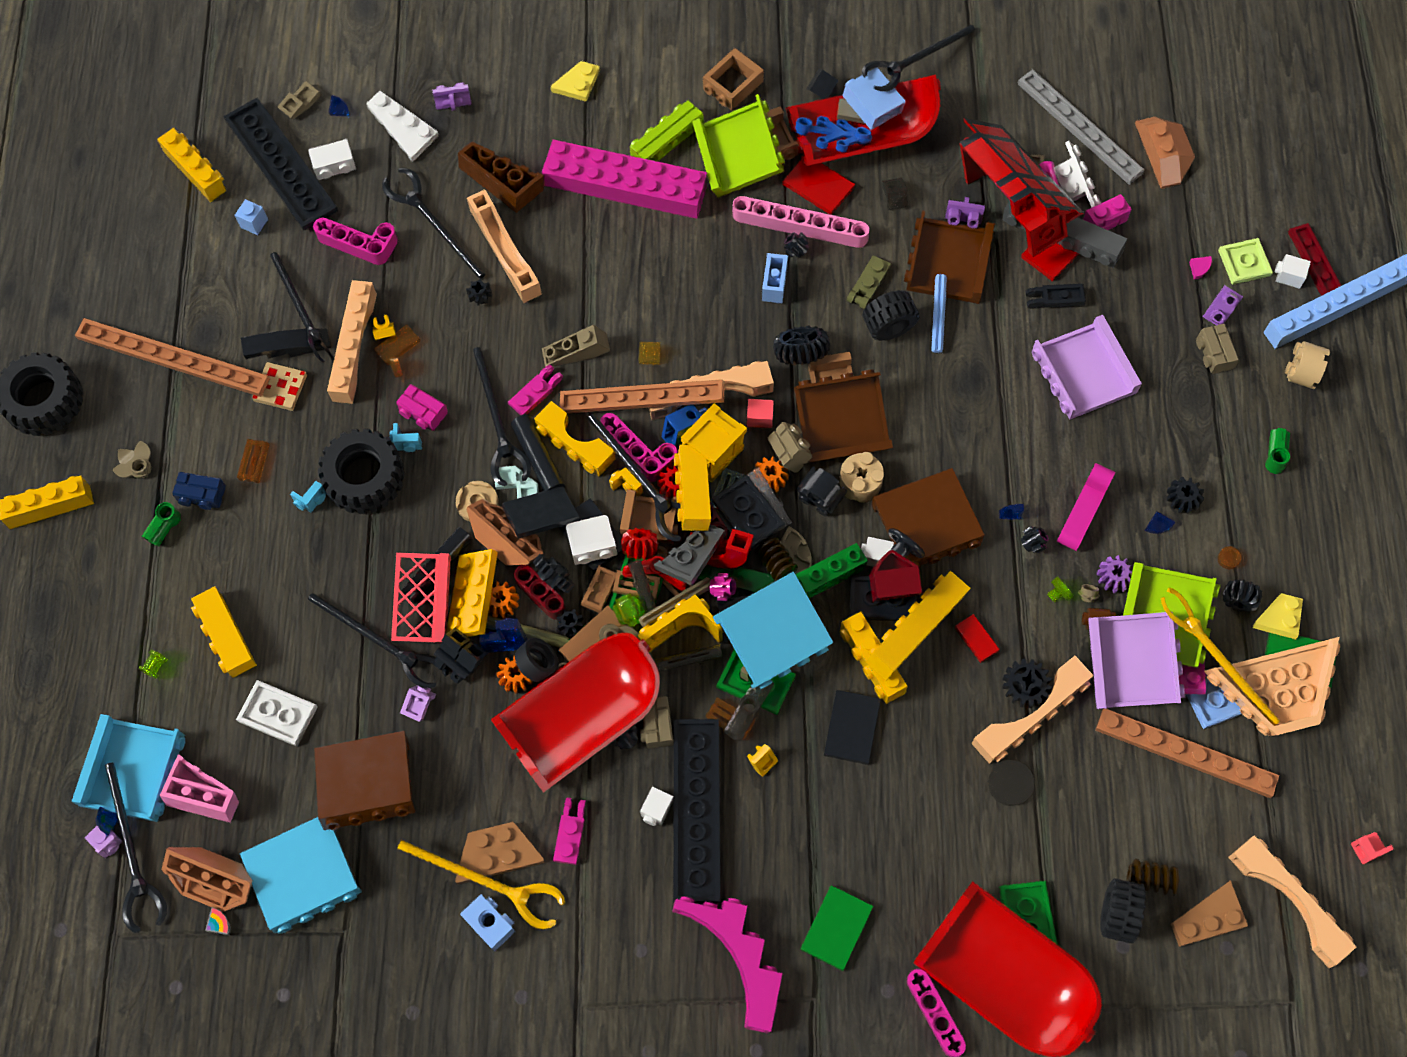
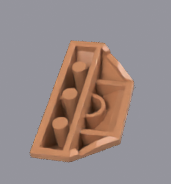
M1157 117L1136 121L1135 125L1160 188L1180 185L1195 159L1182 124Z
M480 499L467 506L466 510L475 538L488 550L493 549L497 551V558L505 565H528L539 554L543 555L540 538L534 534L518 539L502 507L490 504L484 499Z
M169 847L166 850L161 870L165 875H168L181 895L222 912L247 902L252 879L243 864L201 847Z

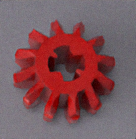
M673 466L672 470L666 467V473L660 472V480L657 481V485L661 487L659 489L660 494H666L665 497L669 499L676 497L677 490H679V485H673L675 473L678 471L677 466Z
M635 527L634 530H627L621 539L623 554L627 555V558H635V560L652 558L658 550L657 534L652 533V530H644V528L637 529Z

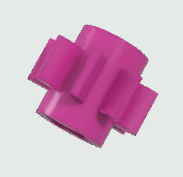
M718 573V576H715L710 581V593L717 597V601H728V598H731V595H734L736 592V582L732 577H729L728 573Z

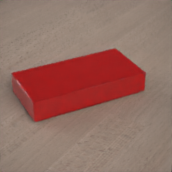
M974 614L955 625V629L980 663L999 652L1000 649Z

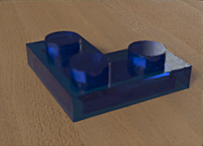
M506 618L496 621L495 629L497 632L481 634L479 642L483 650L490 653L517 650L528 639L518 619Z

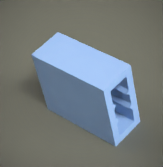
M877 67L869 70L865 78L861 75L856 79H850L845 84L842 95L870 130L900 114L906 102L895 88L886 92L877 91L873 88L874 85L881 87L889 83L888 79Z

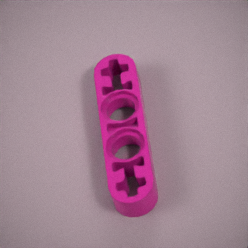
M922 969L911 971L907 977L908 987L940 1046L947 1056L959 1057L965 1051V1041L931 979ZM915 974L918 977L922 976L924 978L922 981L924 989L927 986L930 988L929 991L924 992L921 996L917 993L921 992L920 986L918 984L913 985L912 983ZM928 995L933 996L937 1002L936 1007L933 1009L926 1008L923 1004L924 997ZM944 1017L948 1021L949 1027L947 1030L940 1031L936 1028L935 1021L937 1018ZM953 1030L955 1034L950 1037L954 1043H960L958 1047L959 1052L950 1051L948 1049V1046H950L948 1037L943 1040L941 1036L947 1035Z

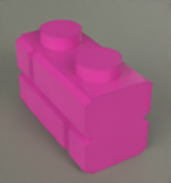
M1120 194L1086 210L1083 220L1109 230L1128 220L1131 207Z
M412 384L408 386L396 403L399 413L404 418L409 419L411 417L416 420V424L422 429L429 428L432 431L437 428L448 412L444 403Z

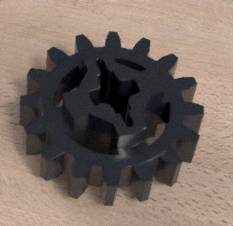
M539 554L533 560V564L539 569L537 572L539 577L552 589L557 590L559 588L565 593H569L575 586L572 580L568 578L570 573L567 568L554 557L548 559L544 555Z
M1022 659L1020 665L1014 661L1012 664L1013 668L1008 667L1006 669L1007 674H1004L1002 678L1006 682L1003 684L1002 689H1008L1005 696H1012L1013 704L1019 701L1020 707L1028 703L1029 708H1032L1034 702L1038 706L1041 705L1042 699L1046 700L1049 696L1047 692H1050L1052 689L1050 685H1047L1052 681V678L1046 677L1049 672L1048 669L1042 671V663L1036 666L1034 665V659H1031L1030 663H1026V660ZM1025 670V672L1022 674L1017 673L1019 671ZM1027 676H1028V681H1029L1028 684H1029L1030 686H1028V688H1027V690H1026L1025 680H1026V678H1027ZM1033 692H1034V693L1039 692L1038 694H1036V695H1034V696H1029V694H1031V693H1033Z

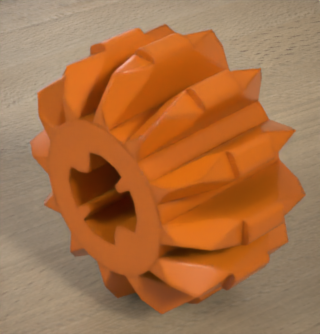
M773 456L771 461H768L764 457L763 463H756L757 469L753 470V476H755L753 482L759 484L758 488L760 490L766 488L767 493H770L771 489L778 492L779 487L784 488L786 486L785 481L789 479V474L786 473L788 469L782 466L780 460L775 462V457Z
M496 581V587H492L488 614L492 613V616L495 618L501 614L502 618L505 619V613L514 614L512 608L519 607L516 601L520 598L515 593L516 589L514 586L509 587L508 582L500 586V583Z
M515 655L513 661L506 657V665L499 664L501 671L496 673L497 677L500 678L499 685L505 686V691L507 692L513 688L515 694L518 693L519 688L526 691L525 684L532 685L533 681L525 677L519 670L515 661ZM519 671V676L515 675L514 677H512V673L517 674Z

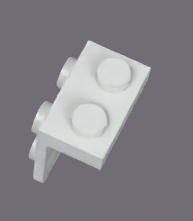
M606 515L566 525L575 565L586 564L617 555L609 519Z

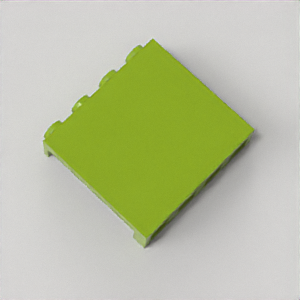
M758 94L755 95L757 102L703 124L700 118L692 121L711 190L718 198L784 172L782 164L785 163L782 152H778L777 146H780L777 135H773L774 123L771 117L768 118L767 112L770 111L766 100L762 101Z
M1134 562L1123 616L1163 613L1165 610L1162 606L1161 598L1165 597L1169 610L1184 621L1189 617L1184 605L1177 596L1167 592L1168 588H1173L1186 599L1194 617L1200 620L1204 633L1209 637L1211 629L1207 628L1208 619L1213 620L1215 607L1211 606L1213 597L1218 598L1220 585L1216 584L1217 578L1210 579L1145 566L1142 563ZM1178 625V630H1174L1175 639L1180 641V652L1176 653L1177 662L1181 661L1182 665L1198 668L1199 663L1204 664L1206 651L1202 650L1203 644L1197 637L1186 632L1184 628Z

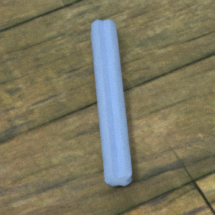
M937 274L935 278L931 349L933 353H942L947 285V276L944 274Z

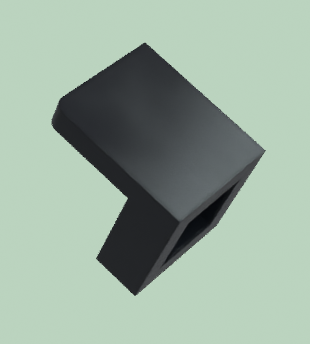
M818 69L807 90L822 99H827L838 80L824 70Z

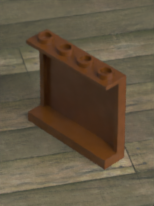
M922 210L921 218L916 219L914 229L918 230V234L913 235L911 247L915 249L914 253H909L907 264L911 265V269L906 270L904 282L908 283L906 290L934 295L936 275L944 274L947 276L946 298L979 304L995 224L987 222L985 229L978 227L976 229L969 228L967 225L962 224L951 225L945 221L924 218L925 211Z
M874 369L861 371L862 375L853 376V373H846L840 375L841 379L833 380L832 376L819 378L820 382L811 383V380L798 382L799 386L794 387L802 438L810 444L809 450L812 454V458L807 463L893 448L887 429L879 381L880 372L874 373Z
M953 468L873 497V510L879 513L887 533L891 528L897 529L910 537L924 550L925 556L923 558H917L912 554H909L907 557L908 560L918 565L919 568L926 563L930 565L935 564L941 558L948 555L949 557L956 556L961 553V550L967 548L969 550L975 549L983 541L984 533ZM890 537L891 542H894V544H897V543Z
M405 731L314 748L318 820L323 830H336L339 827L349 825L357 826L364 822L382 821L385 818L402 817L416 812L412 802L408 750H410Z

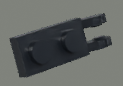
M1083 283L1042 285V287H1032L1025 291L1027 297H1039L1042 295V298L1031 299L1027 302V307L1030 309L1085 306L1086 303Z

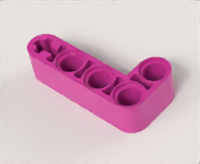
M319 218L313 224V229L319 242L376 265L386 263L398 242L395 229L390 223L380 224L372 236L327 218Z
M607 413L601 417L600 421L650 482L659 480L660 472L666 473V467L673 468L674 454L677 453L675 445L664 443L652 452L615 414ZM622 438L629 439L627 442H620ZM637 452H640V453L643 454V455L640 456V457H635V456H633V455H634L635 453H637ZM668 453L673 455L671 458L663 457ZM649 467L657 468L655 471L647 470Z
M1095 463L1059 535L1058 543L1077 551L1115 475V471Z

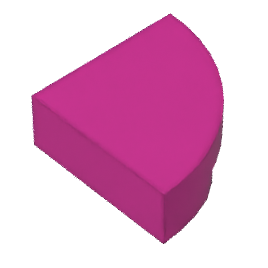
M1211 256L1190 260L1189 263L1194 280L1202 278L1208 272L1212 263Z

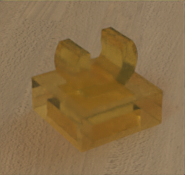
M640 342L639 364L660 365V342Z

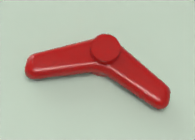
M655 556L623 567L622 574L624 577L657 574L681 591L685 590L687 585L685 582L655 570L654 564L659 560H664L661 556Z

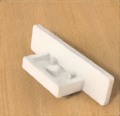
M1070 141L1065 142L1071 159L1055 167L1056 176L1062 190L1073 202L1087 195L1091 208L1101 204L1100 198L1097 194L1094 195L1092 190L1095 188L1093 181L1090 177L1087 178V166L1079 158L1082 155L1079 147L1073 145Z

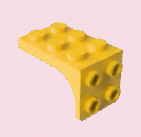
M694 594L688 600L683 599L678 602L675 609L671 612L661 614L653 625L644 626L639 631L638 639L640 641L644 639L651 648L649 651L651 652L685 627H702L709 631L718 643L723 641V630L720 623H715L713 615L709 612L710 607L703 598L699 599Z

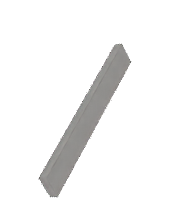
M1033 69L1018 80V85L1126 183L1130 185L1144 173L1145 170Z

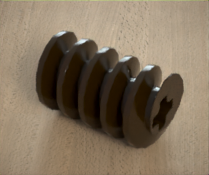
M772 538L762 542L754 551L758 554L759 559L775 582L792 572L795 573L798 569L797 564L793 563L792 557H789L788 551L784 550L783 544H780L779 538Z
M1134 859L1128 867L1126 881L1144 884L1145 891H1148L1152 885L1155 893L1159 891L1160 887H1163L1164 895H1167L1169 889H1172L1173 896H1175L1179 883V873L1176 866H1172L1169 869L1166 864H1163L1159 868L1156 862L1150 866L1146 860L1140 864L1139 859Z

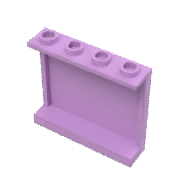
M1103 315L1096 317L1091 325L1040 344L1039 340H1036L1034 343L1032 356L1035 361L1039 362L1043 377L1050 382L1053 395L1058 397L1061 410L1064 414H1067L1069 419L1138 393L1142 384Z
M1166 612L1088 618L1097 709L1181 703V698H1185L1184 685L1179 684V675H1183L1182 663L1181 661L1177 662L1176 654L1180 652V641L1175 639L1174 630H1178V624Z

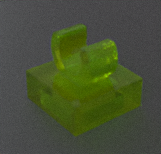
M1058 576L1051 581L1056 588L1047 595L1053 602H1056L1062 595L1067 601L1074 596Z

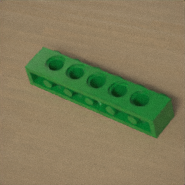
M855 543L795 575L810 599L863 571L868 560L858 544Z

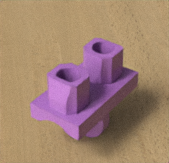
M463 82L456 83L455 87L437 86L433 90L436 109L451 107L452 111H456L457 106L471 104L468 85H465Z
M965 197L964 202L949 200L945 219H948V223L951 225H957L959 221L967 222L969 228L976 229L982 222L985 206L969 203V197Z
M1224 285L1203 317L1215 325L1224 324L1243 296Z

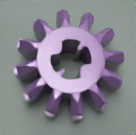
M1119 555L1115 559H1112L1110 556L1107 557L1106 562L1100 563V569L1097 571V575L1101 577L1098 581L1099 584L1105 583V590L1111 587L1113 594L1118 589L1121 592L1126 591L1130 585L1134 565H1127L1128 558L1120 561Z

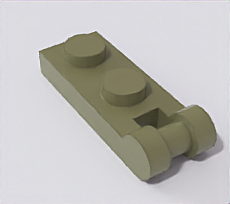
M873 255L854 288L850 291L847 301L852 304L855 302L860 305V308L865 309L888 273L891 263Z

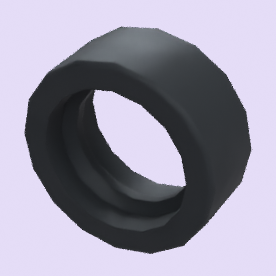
M530 638L515 653V661L519 670L532 681L542 682L558 669L559 662L555 651L548 643L541 639ZM530 653H533L535 656L539 658L543 667L538 665L533 660Z

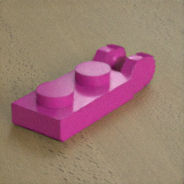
M547 365L541 370L539 375L537 374L508 401L509 406L520 415L529 414L560 383L563 375L560 372L556 373L547 383L545 379L554 370L553 366Z
M566 798L563 815H561L553 858L554 862L577 865L585 822L586 800H580L577 817L569 816L572 808V798Z

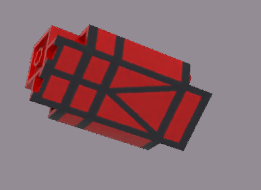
M964 118L966 125L975 133L960 142L966 183L969 185L986 174L1010 200L1012 215L1026 229L1028 252L1032 257L1068 237L1067 223L1084 214L1083 211L1002 125Z

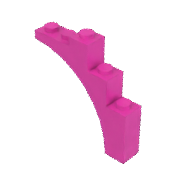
M681 897L680 900L676 899L672 912L689 917L705 926L721 940L731 953L740 971L745 989L746 1017L744 1028L764 1033L771 1032L782 973L776 972L777 968L771 966L759 968L765 939H760L759 934L753 932H746L745 935L742 934L747 906L742 905L741 900L729 898L728 901L724 900L721 909H717V905L704 902L703 905L696 904L694 899L688 897Z

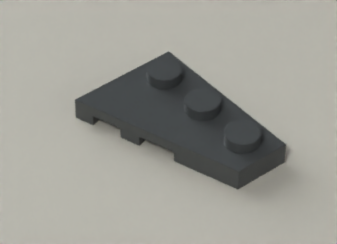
M710 524L708 531L693 532L686 538L685 543L677 549H672L669 552V556L662 561L656 562L654 564L655 570L693 586L726 536L725 530Z

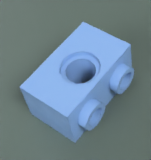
M767 253L762 301L783 302L788 255Z
M480 895L460 915L495 952L515 932L511 927L514 922L505 913L501 916L495 910L498 905L490 896L485 899ZM494 916L495 923L490 927L484 926L485 918Z

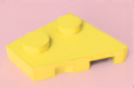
M580 61L552 84L551 92L587 102L600 71L599 66Z
M1281 593L1256 620L1253 628L1296 640L1299 635L1303 599Z

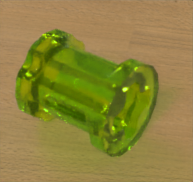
M150 650V656L144 665L138 669L156 679L158 677L157 672L163 663H167L168 659L162 654Z

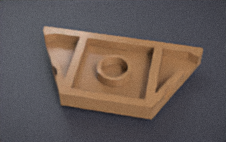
M510 822L468 833L460 866L490 877L545 862L516 824ZM458 874L456 876L457 885L472 881Z

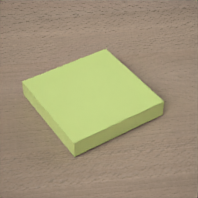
M1259 238L1220 246L1218 250L1232 285L1269 277L1273 273Z

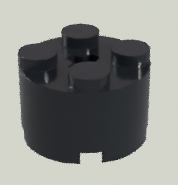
M815 467L811 468L797 487L800 494L798 498L806 505L811 503L816 506L817 512L825 517L833 513L846 495L847 489L844 486L841 489L837 485L839 480L823 469L819 468L815 471Z

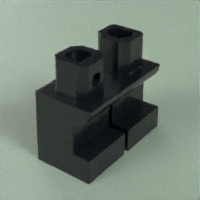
M455 627L445 634L441 646L435 651L436 659L434 666L439 670H445L449 666L453 670L450 675L451 679L459 684L476 671L488 653L473 641L469 643L471 639Z

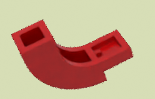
M732 529L729 539L722 540L706 565L717 568H735L743 565L747 560L754 535Z

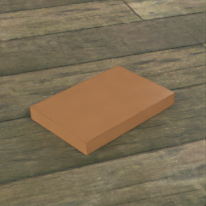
M606 606L558 651L570 662L587 648L600 641L599 631L604 625L614 624L617 627L626 626V624L609 606ZM612 631L607 633V637L614 635Z

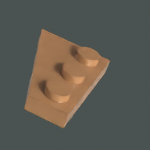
M1229 881L1174 921L1171 926L1178 945L1181 947L1246 928L1248 924L1232 883Z

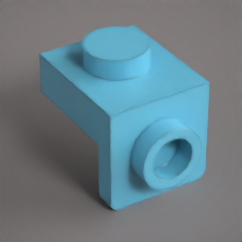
M393 423V430H390V440L397 450H404L406 452L422 450V441L419 433L401 434L398 423Z
M315 481L303 497L294 491L290 495L294 500L293 504L302 511L306 509L312 513L316 506L325 500L327 493L322 484Z

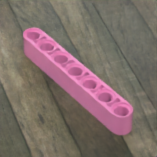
M739 196L733 201V218L740 223L787 233L795 232L798 235L802 232L806 237L856 248L864 247L868 242L869 226L861 221Z

